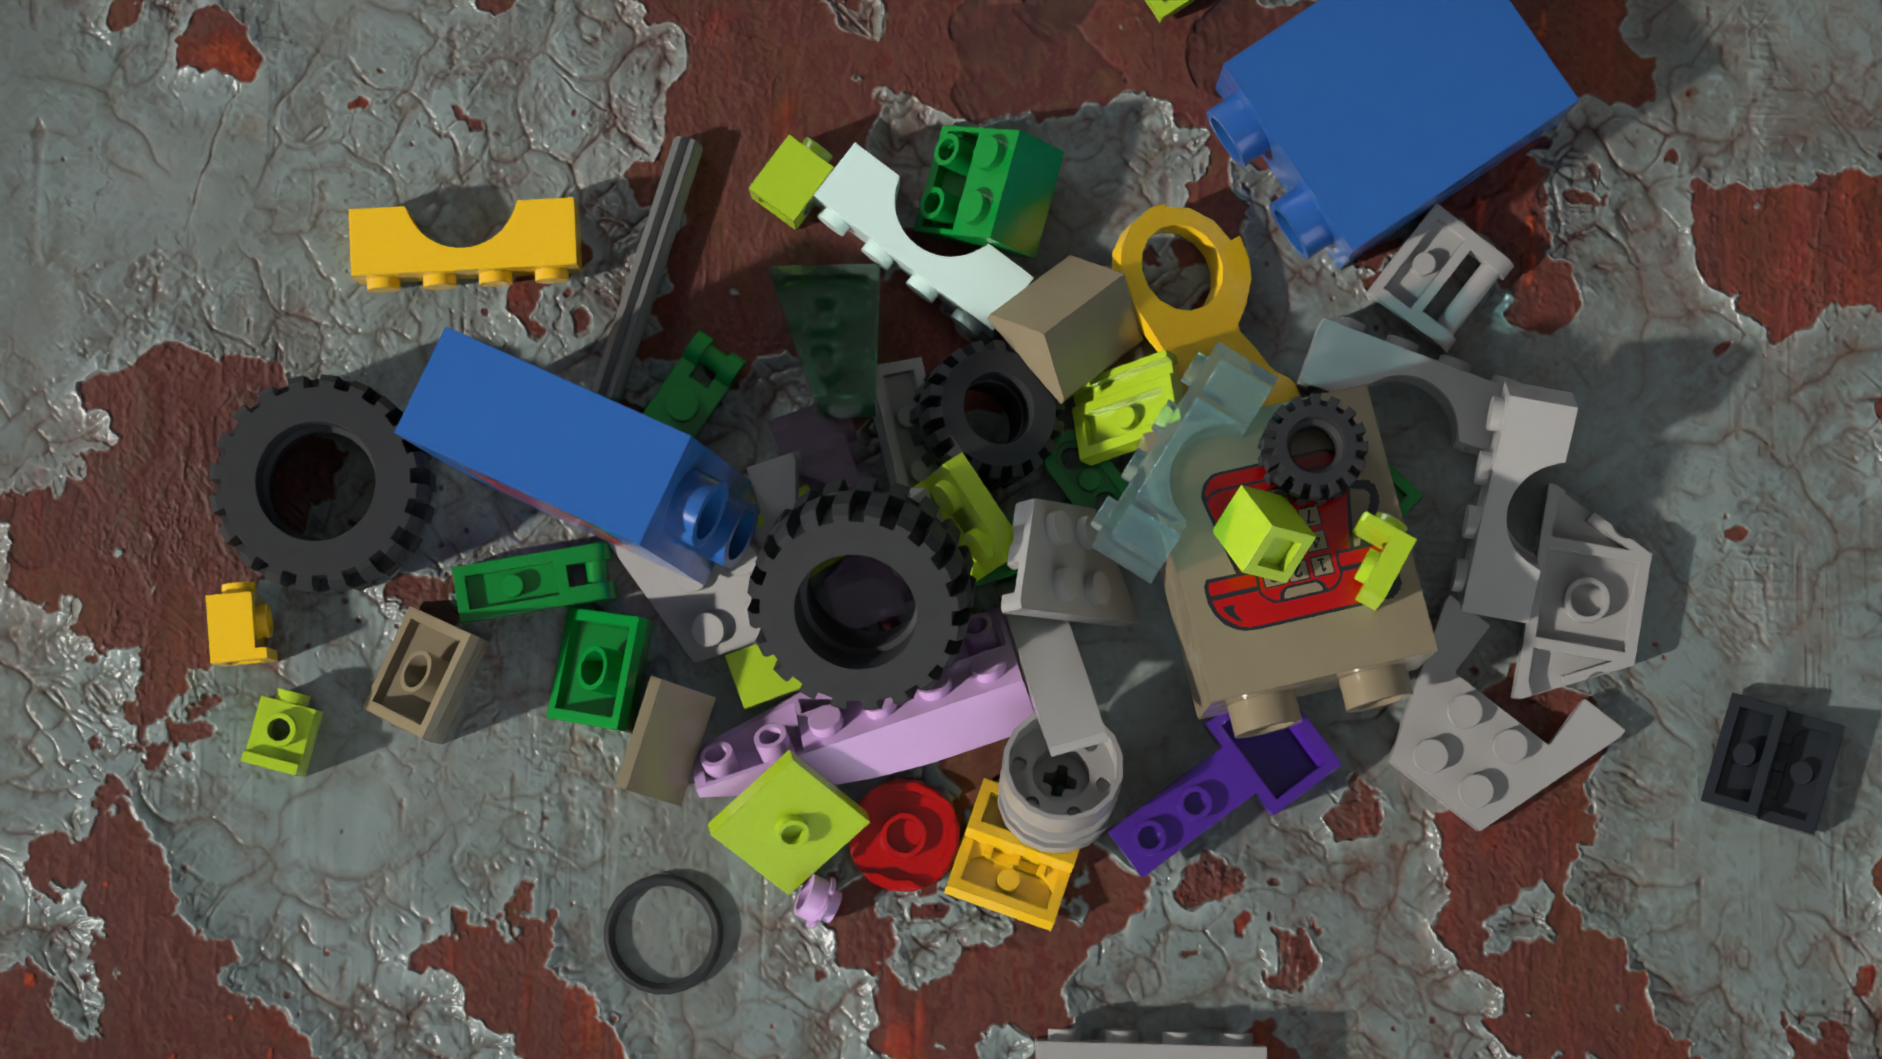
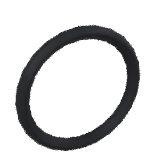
M656 874L641 878L627 886L615 898L608 910L604 924V945L607 957L614 970L626 983L640 991L655 995L675 994L686 991L700 983L713 969L723 944V924L719 910L712 898L699 885L676 875ZM656 886H671L693 895L704 907L711 925V944L703 963L689 976L670 983H656L634 974L624 964L618 953L615 941L616 924L625 904L636 894Z

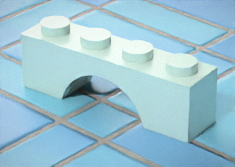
M854 143L814 194L815 205L821 209L817 217L837 234L844 236L849 230L866 244L861 249L862 252L882 268L888 270L894 264L910 276L906 285L921 298L931 304L936 298H939L955 310L950 318L966 332L977 337L982 331L993 339L998 331L987 319L988 316L1033 283L1034 277L990 244L973 253L954 257L936 255L917 246L905 234L896 215L900 176L857 143Z

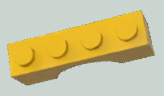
M574 197L517 200L509 221L497 235L484 243L465 248L444 246L422 234L413 215L405 206L348 209L351 276L360 285H367L368 292H397L401 290V283L423 282V288L429 290L453 289L457 287V280L479 279L480 286L502 287L512 285L513 277L535 276V282L540 284H558L568 282L569 274L582 273L580 208Z

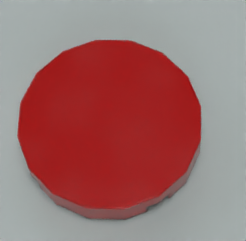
M892 780L874 787L857 803L867 811L870 823L848 842V847L855 865L870 882L890 891L914 892L934 884L950 869L959 850L960 826L952 805L937 789L917 780Z

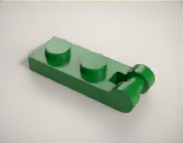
M700 330L693 337L681 359L643 414L697 439L742 373L747 361L734 352L728 356L713 346L715 341L713 338ZM700 364L716 374L708 388L692 378Z
M608 542L593 543L452 567L460 623L468 624L617 599L616 581H610L607 561L612 560L610 545ZM585 565L587 585L571 587L568 567Z

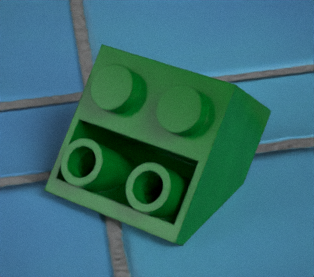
M942 125L913 231L924 236L976 250L990 244L1005 256L1036 259L1065 152L1021 130Z

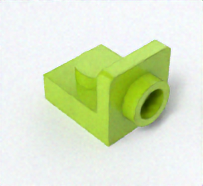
M1364 512L1352 530L1354 535L1381 549V552L1370 548L1354 576L1355 580L1363 583L1355 600L1374 611L1384 601L1417 541L1416 538L1406 533L1408 528L1403 522L1384 512H1376L1375 516L1369 512Z

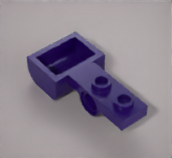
M1301 708L1300 712L1303 720L1301 723L1253 737L1235 738L1229 713L1214 716L1202 725L1219 749L1108 831L1110 837L1141 878L1149 874L1253 795L1269 816H1274L1342 765Z

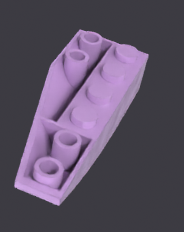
M1001 606L971 615L965 639L962 641L957 658L951 668L943 669L940 681L928 691L921 690L917 686L914 699L896 705L891 697L886 698L882 709L864 710L862 702L850 701L848 709L831 706L832 697L818 693L814 700L800 692L700 745L692 769L695 787L700 798L739 796L789 749L833 785L877 778L931 764L1010 737L1018 725L1030 715L1035 714V710Z

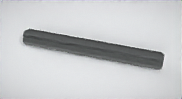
M676 136L673 139L592 387V392L617 403L622 400L703 152L700 142L685 136Z

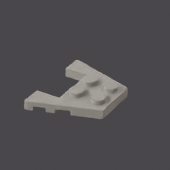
M800 451L747 467L764 525L756 527L747 550L733 567L726 568L715 563L705 586L608 542L693 663L757 644L755 640L761 628L755 629L749 623L747 609L752 600V597L747 593L749 579L756 565L755 561L775 521L785 509H793L799 497V473L802 472Z
M1448 595L1441 604L1433 631L1438 651L1421 666L1413 689L1414 695L1408 700L1387 762L1473 829L1481 831L1620 738L1626 730L1589 701L1582 699L1548 744L1456 674V670L1489 629L1490 625L1476 614L1461 612L1459 601L1453 596Z

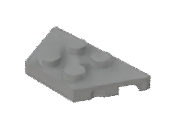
M1549 483L1545 485L1534 552L1536 553L1541 571L1529 623H1523L1511 693V698L1523 699L1635 665L1652 553L1631 538H1625L1614 530L1611 523L1596 512L1591 513L1565 494L1566 491L1557 484Z
M1036 498L1016 503L1012 526L1014 537L1012 544L1009 546L1007 566L1012 570L1018 569L1015 592L1002 595V613L1114 627L1139 623L1137 611L1095 508Z

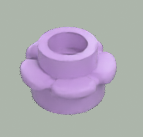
M813 873L804 882L795 902L794 915L807 920L806 926L808 928L816 927L819 921L827 924L830 923L837 913L842 900V892L835 890L836 879L830 876L823 878Z

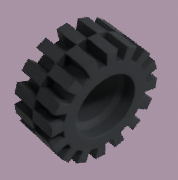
M1311 393L1308 399L1302 400L1301 395L1291 398L1286 406L1282 404L1274 412L1259 439L1258 449H1261V454L1257 459L1259 468L1264 467L1266 470L1263 478L1270 486L1274 483L1279 488L1276 494L1285 498L1287 495L1295 497L1294 504L1304 506L1307 501H1314V506L1325 504L1331 498L1336 500L1352 486L1366 464L1364 457L1368 453V441H1363L1366 429L1363 422L1355 423L1353 418L1356 412L1350 406L1344 411L1338 407L1340 399L1331 396L1328 401L1321 400V394ZM1307 429H1314L1326 434L1334 446L1333 462L1327 468L1318 471L1307 470L1297 464L1291 453V441L1297 433Z

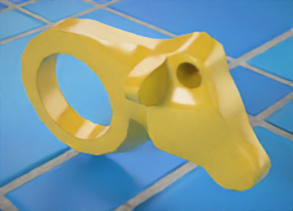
M1165 203L1149 208L1120 234L1112 252V270L1125 274L1140 331L1158 352L1168 350L1177 355L1178 364H1175L1176 376L1181 379L1188 421L1206 420L1287 402L1291 398L1300 395L1295 383L1289 377L1276 372L1270 367L1258 350L1240 332L1238 325L1247 304L1252 280L1249 256L1240 236L1230 240L1212 219L1191 208L1168 207ZM1160 233L1180 235L1192 242L1203 254L1210 270V292L1202 307L1191 311L1175 309L1159 300L1149 288L1142 270V253L1151 236Z

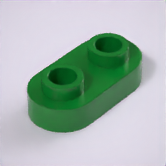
M1075 429L1063 430L1062 434L1053 440L1057 444L1054 452L1044 460L1048 475L1072 505L1096 509L1095 499L1099 495H1111L1116 501V509L1110 514H1102L1098 510L1097 513L1105 532L1121 528L1130 519L1135 506V498L1131 487L1110 459L1092 466L1082 462V465L1077 469L1066 468L1061 461L1062 454L1071 449L1078 451Z

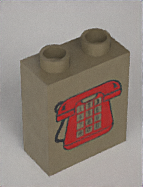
M1367 384L1321 394V400L1328 401L1333 396L1341 400L1338 407L1345 411L1350 406L1356 412L1353 420L1356 424L1361 422L1364 424L1366 432L1363 435V441H1368V453L1364 457L1366 464L1363 471L1352 486L1336 500L1331 498L1325 504L1314 506V501H1307L1303 506L1294 504L1296 498L1287 495L1286 499L1316 536L1287 583L1243 573L1216 538L1213 529L1241 485L1274 494L1278 492L1279 488L1274 483L1269 486L1263 478L1266 470L1264 467L1259 468L1257 458L1261 454V449H1258V444L1264 428L1274 412L1282 404L1286 406L1290 401L1144 433L1132 457L1198 720L1229 713L1235 738L1263 735L1301 723L1303 720L1297 697L1340 687L1346 712L1349 713L1370 710L1408 699L1414 695L1408 671L1418 669L1438 651L1412 551L1409 553L1387 596L1376 611L1355 600L1363 583L1354 579L1356 572L1370 548L1381 552L1380 548L1352 533L1357 521L1364 512H1369L1374 516L1376 512H1384L1404 523ZM1307 429L1300 431L1293 437L1291 453L1294 460L1301 467L1311 471H1318L1327 468L1333 462L1334 446L1330 438L1323 432Z

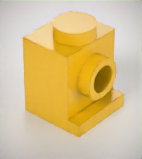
M256 582L222 584V594L205 595L211 664L226 667L278 662L277 650L265 646V638H270L273 635V618L270 605L262 604V596L256 592Z

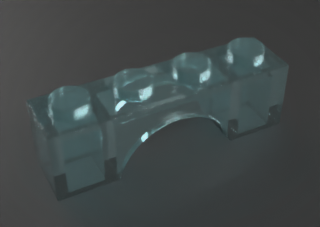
M1219 341L1209 357L1199 351L1181 379V382L1189 386L1181 402L1178 405L1169 399L1151 427V430L1160 435L1149 453L1138 448L1123 471L1121 478L1129 482V485L1118 501L1108 496L1090 524L1091 527L1099 531L1092 544V548L1151 584L1188 525L1177 509L1171 494L1170 470L1173 460L1187 446L1205 438L1230 437L1242 439L1273 389L1278 377Z

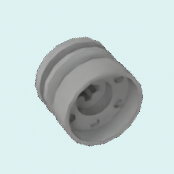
M1036 713L1030 715L1013 730L1003 753L1002 769L998 783V808L1006 827L1022 843L1042 852L1069 853L1089 846L1105 832L1114 813L1117 795L1123 779V754L1115 735L1105 725L1104 728L1108 741L1051 757ZM1053 785L1064 787L1062 797L1051 795Z

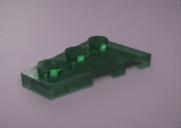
M880 264L769 266L770 278L819 417H877L881 307Z

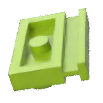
M1163 350L1102 372L1073 395L1075 407L1072 408L1080 461L1090 466L1135 451L1144 433L1188 424L1181 379L1176 376L1175 364H1178L1177 355L1168 350Z

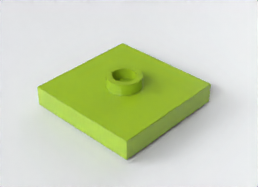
M789 749L708 823V828L711 836L787 895H790L870 823L867 811Z

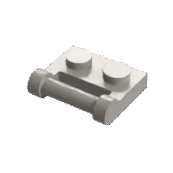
M1436 203L1371 285L1366 294L1419 334L1429 346L1442 354H1446L1456 342L1453 336L1495 281L1497 279L1504 280L1514 268V265L1499 250ZM1466 255H1470L1480 266L1437 321H1435L1423 310Z

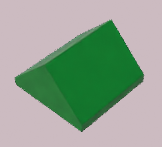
M568 607L546 718L632 734L654 623L649 619L637 616Z

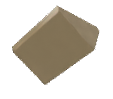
M1072 255L1066 257L1012 297L987 318L1060 404L1138 346L1143 340L1125 274Z
M409 606L362 708L424 740L442 744L490 642Z
M651 676L615 786L681 806L716 697Z

